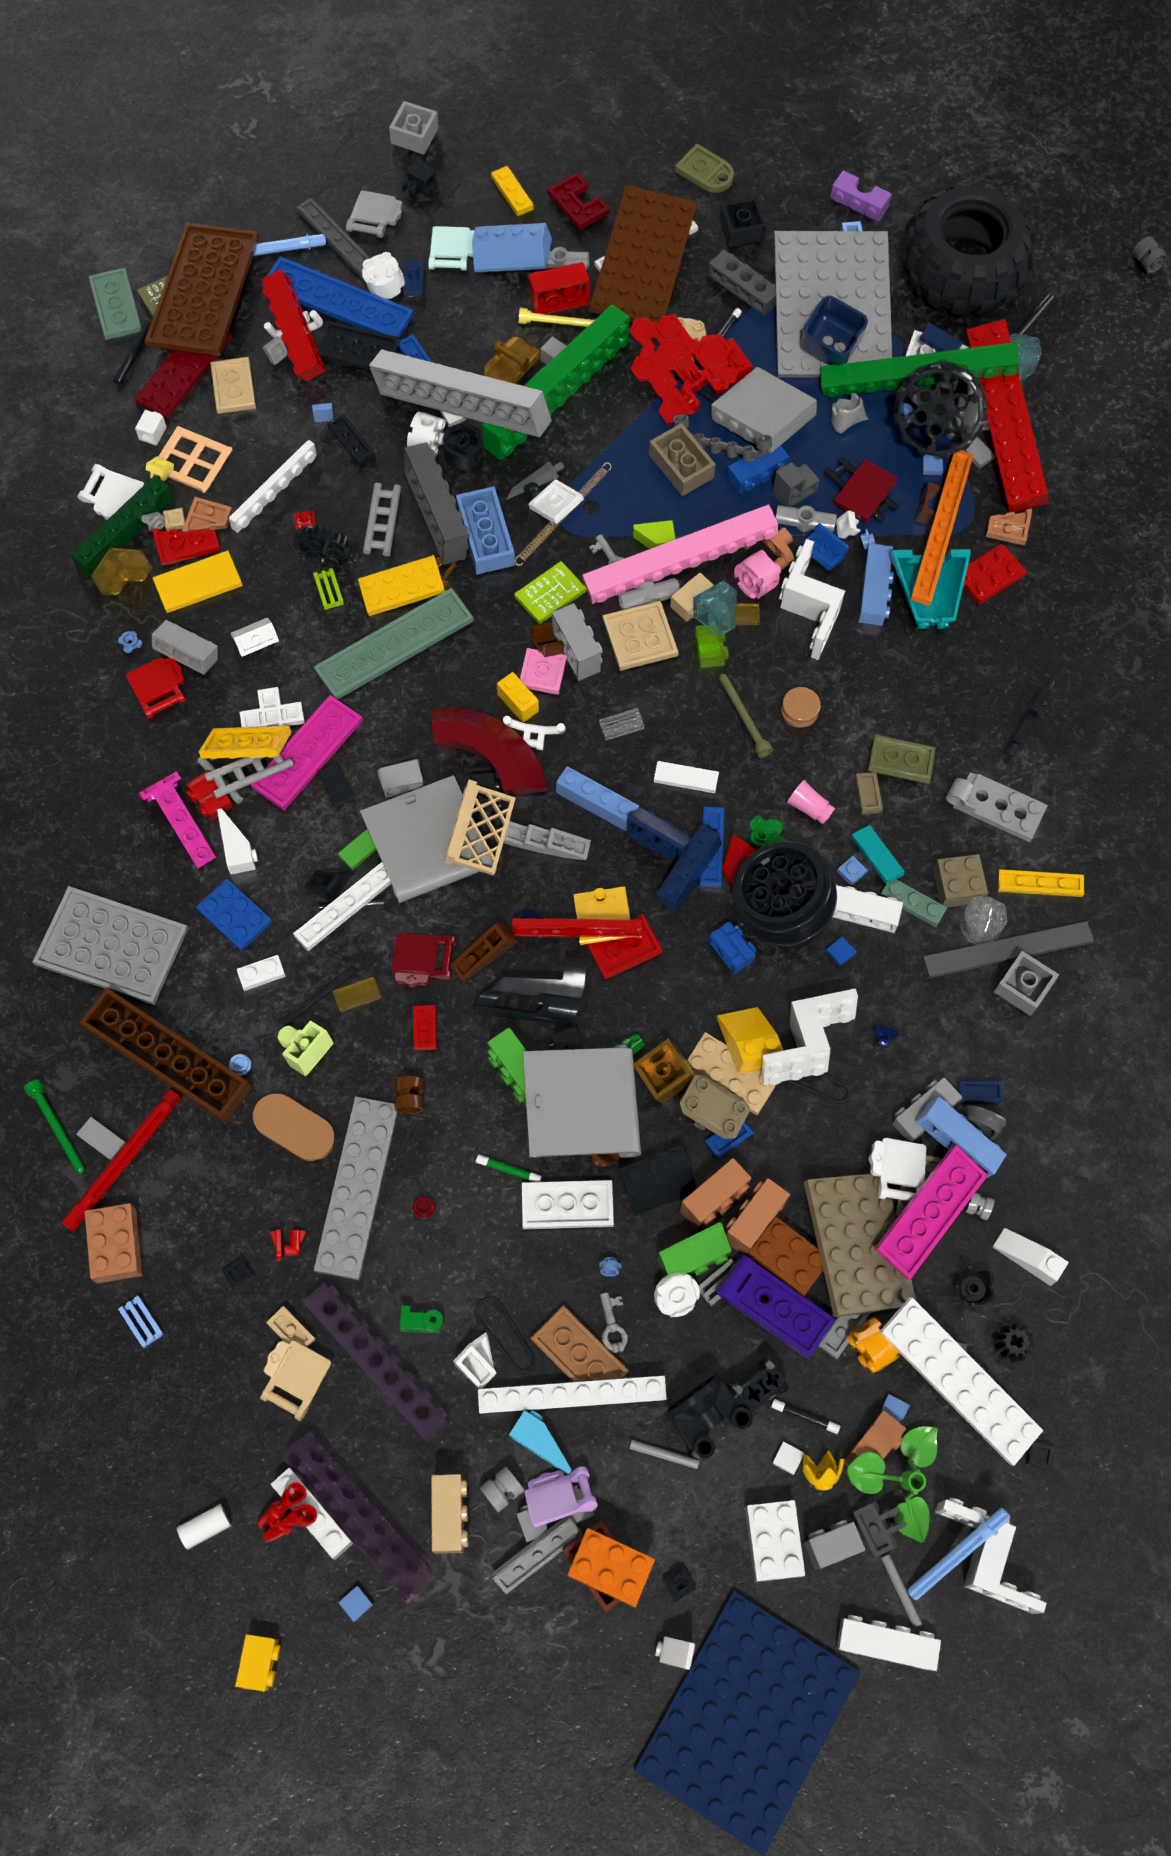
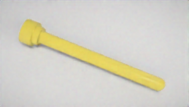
M520 308L519 324L537 321L588 327L594 321L591 319L531 313L527 308Z

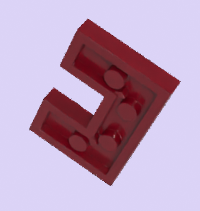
M577 172L548 188V195L580 231L610 214V208L600 197L586 204H583L578 199L577 195L588 190V183Z

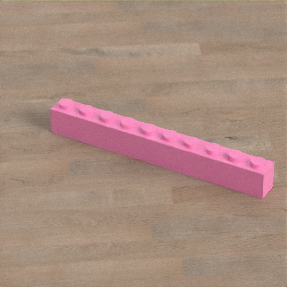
M766 505L583 574L584 586L592 604L596 602L601 603L614 595L618 596V594L633 588L638 589L645 582L659 581L667 575H675L683 569L697 567L707 560H715L720 555L734 553L744 546H752L757 541L771 539L778 534V523L770 506Z

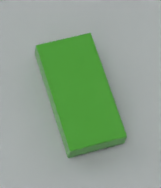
M368 829L338 853V857L352 871L377 850Z

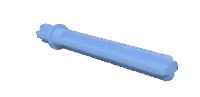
M306 234L305 237L260 243L256 245L253 256L305 248L311 250V247L326 245L325 235L308 236Z
M1000 1508L988 1519L984 1518L982 1520L983 1523L909 1587V1595L914 1600H918L992 1535L996 1536L998 1534L997 1530L1009 1521V1513L1004 1508Z

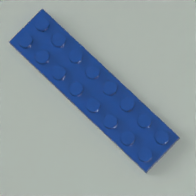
M279 257L267 275L269 276L282 269L290 277L301 305L358 328L400 338L414 316V311L410 308L283 257Z

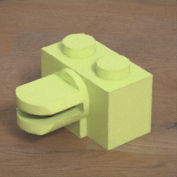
M309 1021L302 1031L292 1026H285L278 1033L279 1042L286 1048L282 1055L290 1067L304 1076L309 1074L334 1044L328 1032L312 1021Z

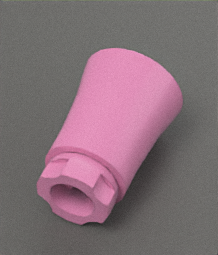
M805 780L801 782L787 801L788 804L822 824L828 820L835 810L829 804V801L818 794Z

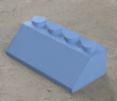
M547 224L475 227L472 239L475 272L546 269L552 242Z

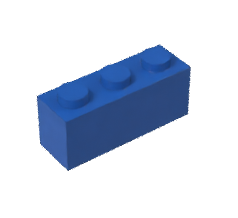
M780 445L771 454L768 452L766 456L755 458L752 462H745L742 458L728 466L726 478L739 494L745 491L748 492L761 482L765 483L776 475L779 467L789 464L790 456Z

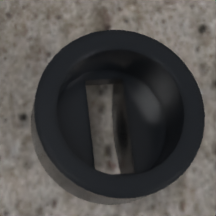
M530 482L523 486V490L530 500H533L540 493V488H537L538 484L535 482Z

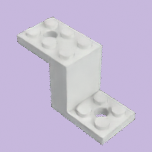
M806 539L804 546L800 545L798 548L797 558L790 566L788 578L785 577L779 599L782 600V609L820 623L819 627H816L813 640L810 645V649L813 650L811 658L819 660L839 615L845 591L804 576L810 563L814 541Z
M856 989L791 1002L790 1028L797 1048L763 1055L761 1074L763 1085H776L782 1081L799 1080L805 1076H819L824 1072H828L830 1046L823 1027L839 1022L846 1023L855 1019L858 1000Z
M954 1498L937 1503L935 1510L937 1514L976 1529L983 1523L982 1520L984 1518H989L986 1515L987 1511L977 1507L972 1509L963 1506L964 1502ZM1009 1520L997 1530L998 1534L996 1536L992 1535L974 1550L963 1587L1032 1614L1044 1613L1046 1603L1040 1601L1041 1596L1029 1591L1020 1593L1016 1591V1586L1006 1582L1000 1583L1016 1529L1015 1526L1010 1525Z

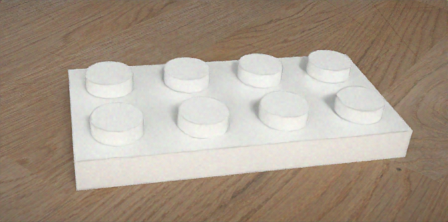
M612 1180L522 1183L523 1229L613 1227Z

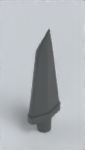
M550 461L545 463L541 468L514 486L507 499L524 493L523 486L530 482L537 483L539 487L559 479L557 472L564 469L563 463L559 462L555 465H552Z

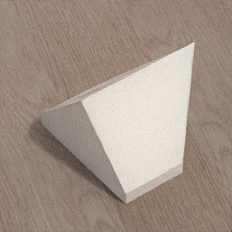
M486 1332L471 1342L453 1361L454 1365L479 1389H483L497 1373L494 1370L488 1334Z

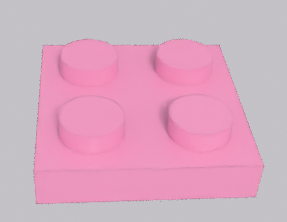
M527 648L520 680L528 689L559 695L567 655L559 654L545 658L538 650Z

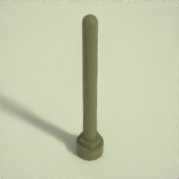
M721 674L719 679L756 743L755 751L758 757L768 756L773 751L770 742L761 737L727 675Z

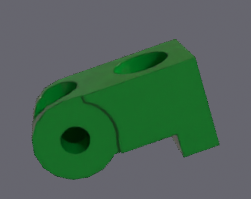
M401 1305V1332L435 1333L442 1329L444 1324L443 1316L438 1310L433 1309L426 1313L411 1312V1306Z

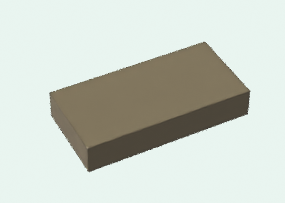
M877 773L855 774L861 814L881 813L883 808Z

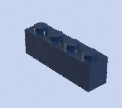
M700 825L657 892L660 904L677 913L679 912L722 844L718 833Z

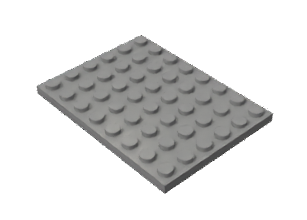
M775 231L777 378H821V367L830 366L804 351L801 347V338L805 325L825 296H834L865 314L868 319L863 338L847 363L892 358L888 231ZM825 336L823 342L831 345L834 343V339L831 336ZM841 342L834 345L835 349L839 352L845 350V345Z

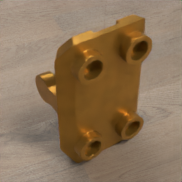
M512 337L505 344L498 340L493 348L495 355L483 368V376L516 384L540 358V351L534 346L532 347L525 343L519 337Z

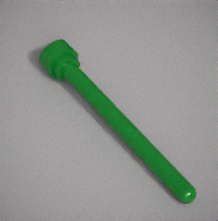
M40 1079L30 1081L24 1086L26 1094L36 1100L76 1172L79 1174L83 1173L85 1167L43 1096L44 1086Z

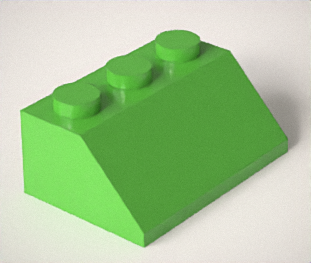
M721 1222L659 1252L657 1262L664 1276L675 1272H684L689 1275L695 1273L698 1276L708 1271V1266L714 1263L718 1266L728 1261L731 1248Z

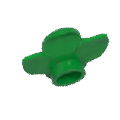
M760 815L755 816L751 820L749 825L752 831L750 842L754 848L759 849L771 843L786 841L780 836L783 830V823L780 820L769 819L765 821Z

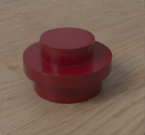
M427 1196L417 1198L412 1206L413 1213L420 1219L430 1218L435 1212L433 1200Z

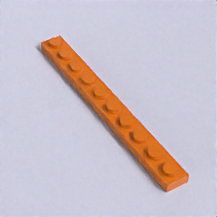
M960 450L952 455L910 598L912 601L930 606L974 454Z

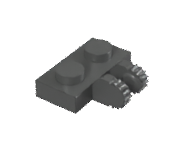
M876 1501L853 1512L875 1558L898 1547L892 1533L907 1526L905 1521H900L889 1528L885 1519L897 1515L900 1510L897 1506L882 1514Z

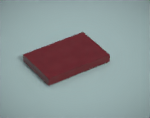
M865 459L834 499L833 504L846 512L848 510L855 512V517L867 523L896 485L899 478Z

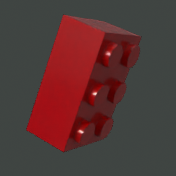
M584 262L528 274L529 301L533 313L546 315L589 305L590 280Z

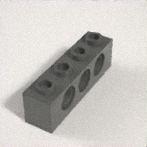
M723 250L709 263L708 276L762 315L766 316L776 306L775 284L767 281L761 274L753 271L733 254Z

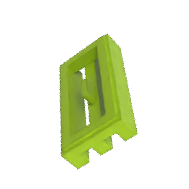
M330 568L327 572L323 570L320 574L317 572L313 573L324 610L344 605L333 568ZM331 576L338 598L337 602L334 600L327 577ZM319 579L324 580L331 602L329 604L326 602Z

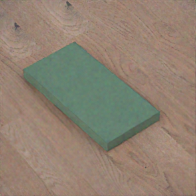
M126 268L88 276L105 340L140 332L142 327Z

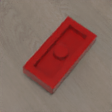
M435 1005L413 1006L414 1050H435L436 1007Z

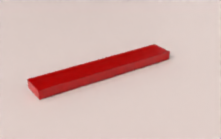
M513 918L512 920L515 936L643 937L642 920Z

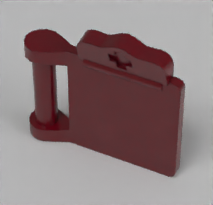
M398 933L391 970L392 974L395 975L396 983L415 987L418 985H428L429 977L450 980L452 975L450 971L453 946L456 945L457 938L454 936ZM439 943L444 944L441 970H435Z

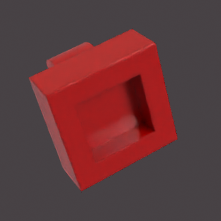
M314 511L294 513L296 532L298 528L301 529V526L307 527V524L314 527V524H316Z

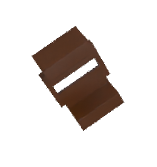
M929 482L923 489L916 511V522L926 525L933 516L934 510L926 508L928 500H932L938 493L939 485Z
M550 622L531 626L530 633L533 644L545 658L563 654L564 643L562 640L558 641L556 636L552 635V625ZM555 640V642L538 646V643Z

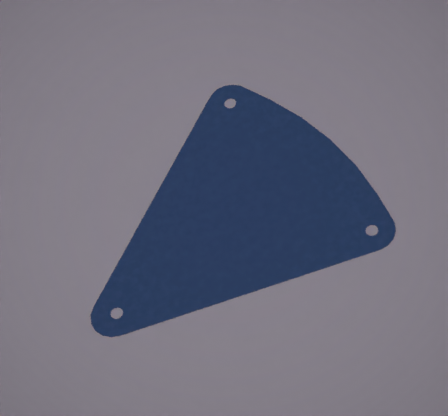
M776 306L766 316L752 307L732 326L724 339L725 341L731 338L734 339L752 364V371L759 367L777 377ZM891 332L892 358L906 356V349ZM696 361L695 365L698 369L704 370L700 363ZM779 378L817 400L816 415L781 444L782 448L790 456L789 463L793 462L796 467L806 464L820 479L818 490L792 507L800 509L803 506H810L818 512L836 514L837 520L846 512L833 504L834 499L842 489L824 474V471L830 468L834 472L841 465L837 461L840 457H844L856 469L867 459L899 478L896 485L887 495L899 507L895 512L890 508L884 511L882 515L885 519L882 523H879L873 517L867 523L855 517V519L859 520L856 528L860 529V532L855 536L865 534V529H867L868 534L873 533V536L929 535L936 513L935 506L940 500L953 454L949 455L948 458H943L942 475H922V456L918 455V451L908 443L904 444L900 439L901 434L896 423L893 421L895 397L900 388L877 390L873 393H857L858 397L863 400L868 420L856 423L843 433H838L831 422L832 404L836 403L838 398L851 400V395L843 394L836 397H824L821 378ZM677 379L678 384L676 388L680 392L684 382ZM708 384L703 387L718 399L728 391L726 390L720 396H716ZM697 392L694 393L700 402L701 408L693 415H687L689 417V427L686 429L691 434L702 433L707 438L718 437L723 442L735 441L739 446L751 445L755 450H759L752 442L745 440L740 435L731 432L728 428L712 420V403ZM906 395L905 404L911 405L915 411L918 406ZM658 398L568 485V487L579 492L584 485L589 486L586 483L600 468L607 471V474L602 476L603 479L600 478L598 484L595 483L596 486L593 485L591 491L586 493L587 496L583 495L584 500L573 511L568 513V516L566 515V518H563L560 524L566 531L577 536L597 537L602 534L604 537H633V525L673 520L675 537H684L766 505L770 506L776 518L778 505L782 506V504L772 494L775 475L767 482H761L756 485L752 490L739 494L726 477L728 466L742 459L743 455L738 454L737 457L729 458L726 455V450L713 454L710 452V446L706 445L703 448L704 451L716 464L714 478L681 496L649 456L650 441L674 428V425H667L659 415L658 411L663 400ZM923 411L917 412L916 417L919 421L927 419V415ZM914 422L909 424L912 431L918 437L927 442L931 441L932 438L927 434V425L917 426ZM936 424L931 426V431L934 434H939L942 431ZM945 433L938 439V444L952 442ZM848 471L840 476L846 483L852 477ZM968 476L951 534H956L966 529L974 519L975 503ZM931 482L939 485L940 488L932 500H928L926 508L934 510V513L926 525L916 522L915 517L921 493L927 484ZM590 500L597 502L599 505L598 512L593 515L586 514L582 508L583 504ZM835 522L834 532L832 533L838 536L837 525ZM778 524V530L783 527L788 530L791 536H810L815 530L811 529L810 531L803 532L797 529L796 526Z

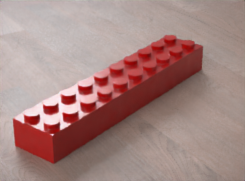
M1005 319L967 329L970 348L1011 343ZM1019 373L1012 376H995L990 379L978 378L984 384L988 403L986 419L1009 513L1047 504L1048 492Z

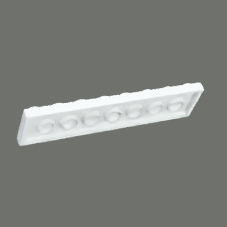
M908 1298L879 1331L1010 1465L1014 1466L1043 1432L1028 1414L913 1298Z

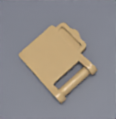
M293 1340L290 1343L280 1341L276 1348L268 1355V1363L264 1368V1372L271 1376V1379L260 1399L265 1402L271 1401L294 1414V1418L301 1421L332 1362L297 1341ZM275 1386L303 1400L301 1406L299 1407L274 1393Z

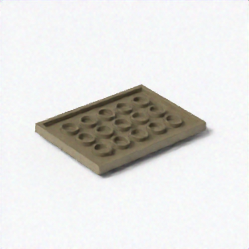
M872 1174L809 1179L804 1182L834 1317L900 1309L908 1298H913L916 1301L911 1279H905L874 1250L895 1222L896 1217L892 1198L886 1197L885 1200L877 1198L880 1177Z

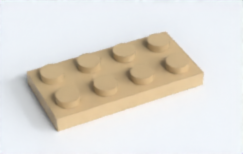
M706 1032L687 1060L696 1075L707 1077L744 1100L749 1106L750 1112L757 1116L776 1085L771 1084L763 1085L761 1079L762 1069L738 1074L728 1046Z

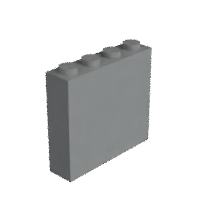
M756 367L711 405L712 420L755 445L758 436L770 435L772 437V447L768 449V452L771 454L816 415L817 400L763 369Z

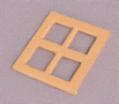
M177 426L158 457L167 460L170 454L185 459L186 462L179 472L173 470L167 474V477L205 493L230 455L232 447ZM181 437L197 443L190 455L174 449ZM205 446L221 453L214 465L198 459ZM194 464L210 470L203 482L187 476Z

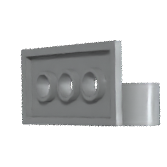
M971 772L967 780L955 779L946 797V800L954 805L953 808L1028 842H1031L1048 806L985 776ZM983 794L987 800L979 801L976 795ZM995 803H1003L1006 809H997ZM1016 811H1021V812H1023L1024 815H1025V818H1024V819H1018V818L1015 816L1014 812H1016Z

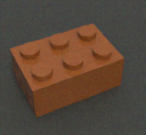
M775 1217L747 1255L756 1264L803 1297L823 1272L819 1249L777 1217Z

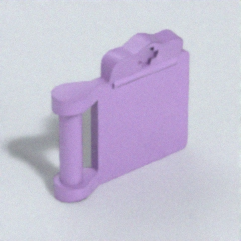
M578 1467L566 1476H564L562 1470L543 1473L538 1478L528 1482L529 1489L525 1490V1497L533 1527H538L578 1512H590L597 1508L596 1498L592 1496L589 1486V1472L586 1467ZM579 1482L583 1497L578 1503L576 1502L572 1483Z

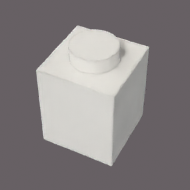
M145 410L135 429L139 440L157 446L166 429V424L161 414Z

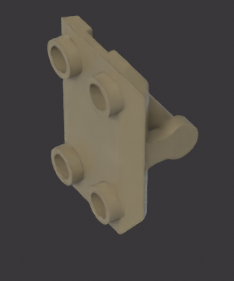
M695 1075L691 1079L686 1092L679 1102L682 1113L695 1121L694 1125L701 1130L707 1128L724 1139L737 1137L750 1112V1108L744 1100L703 1075Z

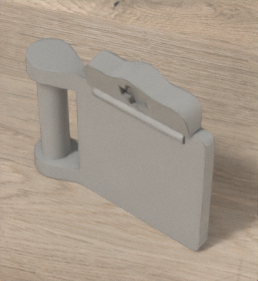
M360 191L351 217L347 221L346 230L348 232H353L354 230L375 234L377 237L383 238L387 224L395 226L401 218L402 202L396 200L394 196ZM356 221H360V222L375 224V225H378V227L369 226V225H364V224H359V223H355V222H356Z

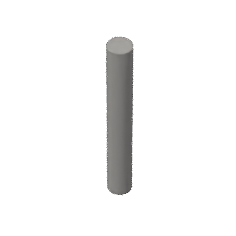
M200 757L197 760L206 771L211 772L215 770L206 758L201 759ZM222 776L225 784L228 785V781ZM237 791L228 794L237 804L243 801V797Z
M631 1440L629 1449L698 1469L699 1459Z
M888 1554L882 1557L881 1560L913 1628L920 1626L922 1622L892 1558Z

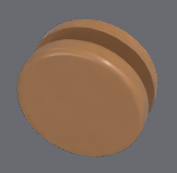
M796 687L789 690L785 694L781 706L783 719L789 725L797 728L812 725L819 715L820 699L809 688Z

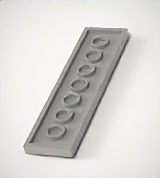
M355 1097L314 1271L317 1273L360 1280L398 1112L394 1110L393 1103Z

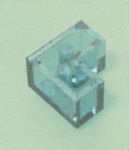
M723 580L693 597V617L719 637L734 629L737 590Z

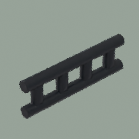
M840 457L837 463L841 466L834 472L827 468L824 474L840 489H843L846 482L840 476L846 471L853 476L857 469L844 457ZM887 496L872 517L879 523H882L885 519L882 513L888 508L895 512L899 506Z

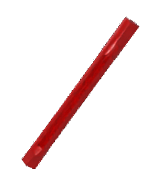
M170 1089L61 1224L74 1233L85 1219V1211L92 1210L182 1099L176 1092Z

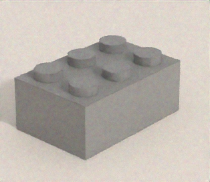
M573 603L552 612V633L558 641H563V654L567 655V661L577 680L580 681L600 672V665L602 663L601 653L603 651L600 643L595 642L591 627L589 625L586 626L582 610H578Z

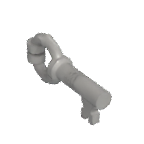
M602 534L596 537V545L590 546L593 554L597 550L602 549L609 559L608 565L625 559L614 554Z
M603 1293L600 1295L607 1326L602 1334V1342L612 1353L622 1352L627 1345L628 1335L616 1323L612 1311L613 1306L623 1305V1302L619 1301L622 1298L621 1296L615 1299L610 1298L609 1293ZM618 1331L621 1334L622 1342L610 1344L608 1339L609 1332Z

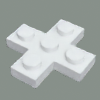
M278 687L257 690L260 708L240 712L242 727L305 724L301 702L281 705Z

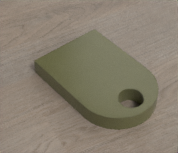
M696 144L675 166V172L709 192L725 191L733 182L734 172L732 166L699 144ZM724 178L727 181L721 182L718 179Z

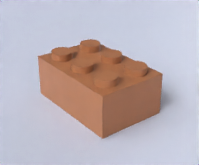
M732 1158L682 1201L680 1213L697 1232L701 1228L705 1230L715 1222L716 1215L720 1213L722 1216L732 1207L731 1204L735 1199L740 1201L747 1195L752 1178Z
M769 1178L765 1183L760 1181L753 1190L752 1200L749 1201L747 1199L739 1209L738 1219L733 1217L726 1226L725 1234H727L726 1237L729 1245L739 1253L747 1256L768 1226L783 1209L790 1194Z
M129 1203L85 1211L90 1279L95 1283H103L142 1276L137 1214L133 1205Z

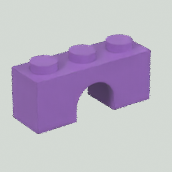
M843 170L832 186L830 198L879 222L889 207L892 193L877 186L869 193H862L857 190L859 178Z

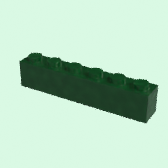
M154 475L71 553L75 566L91 578L147 525V523L142 521V515L153 512L160 513L173 500L169 486Z

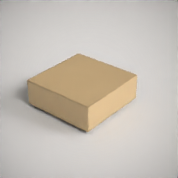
M183 508L163 511L166 531H170V529H183L185 524Z

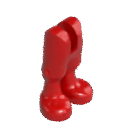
M293 1482L288 1485L283 1491L281 1501L272 1502L270 1507L258 1519L257 1526L259 1529L267 1525L270 1526V1529L262 1535L266 1542L274 1541L283 1535H289L293 1525L308 1527L316 1521L317 1511L309 1504L294 1508L285 1517L286 1510L298 1505L306 1498L307 1492L301 1483Z

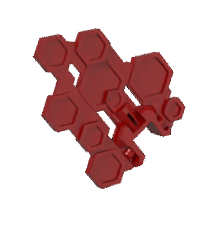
M675 314L662 316L659 323L651 322L648 317L634 320L629 331L636 342L643 346L640 355L636 356L631 372L639 382L649 381L658 397L663 400L658 412L667 425H674L673 418L677 415H693L700 410V402L694 393L707 384L716 396H720L728 390L730 385L736 383L739 374L733 366L728 367V358L732 350L721 334L702 336L700 342L697 339H692ZM652 338H656L660 344L656 353L654 352L655 346L651 341ZM693 355L704 370H699L691 359ZM670 371H675L684 382L680 392L676 388L678 383Z

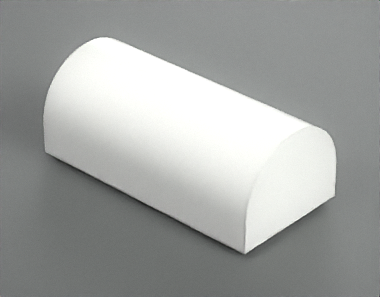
M219 1504L178 1526L177 1532L185 1548L190 1549L232 1525L222 1504Z

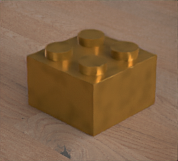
M670 1039L665 1040L634 1063L635 1069L654 1098L662 1104L688 1087L691 1079L696 1075L676 1044Z

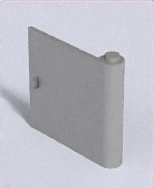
M454 775L360 811L391 881L398 903L481 872L456 863H452V865L444 863L463 796ZM474 829L466 832V837L470 843L479 839ZM481 842L472 846L477 856L486 852ZM467 848L461 851L459 858L468 861L473 856ZM489 855L480 858L483 866L492 867L493 862Z
M618 1045L615 1048L523 1051L529 1157L619 1153L620 1157L629 1158L641 1155L632 1049L628 1048L627 1045Z

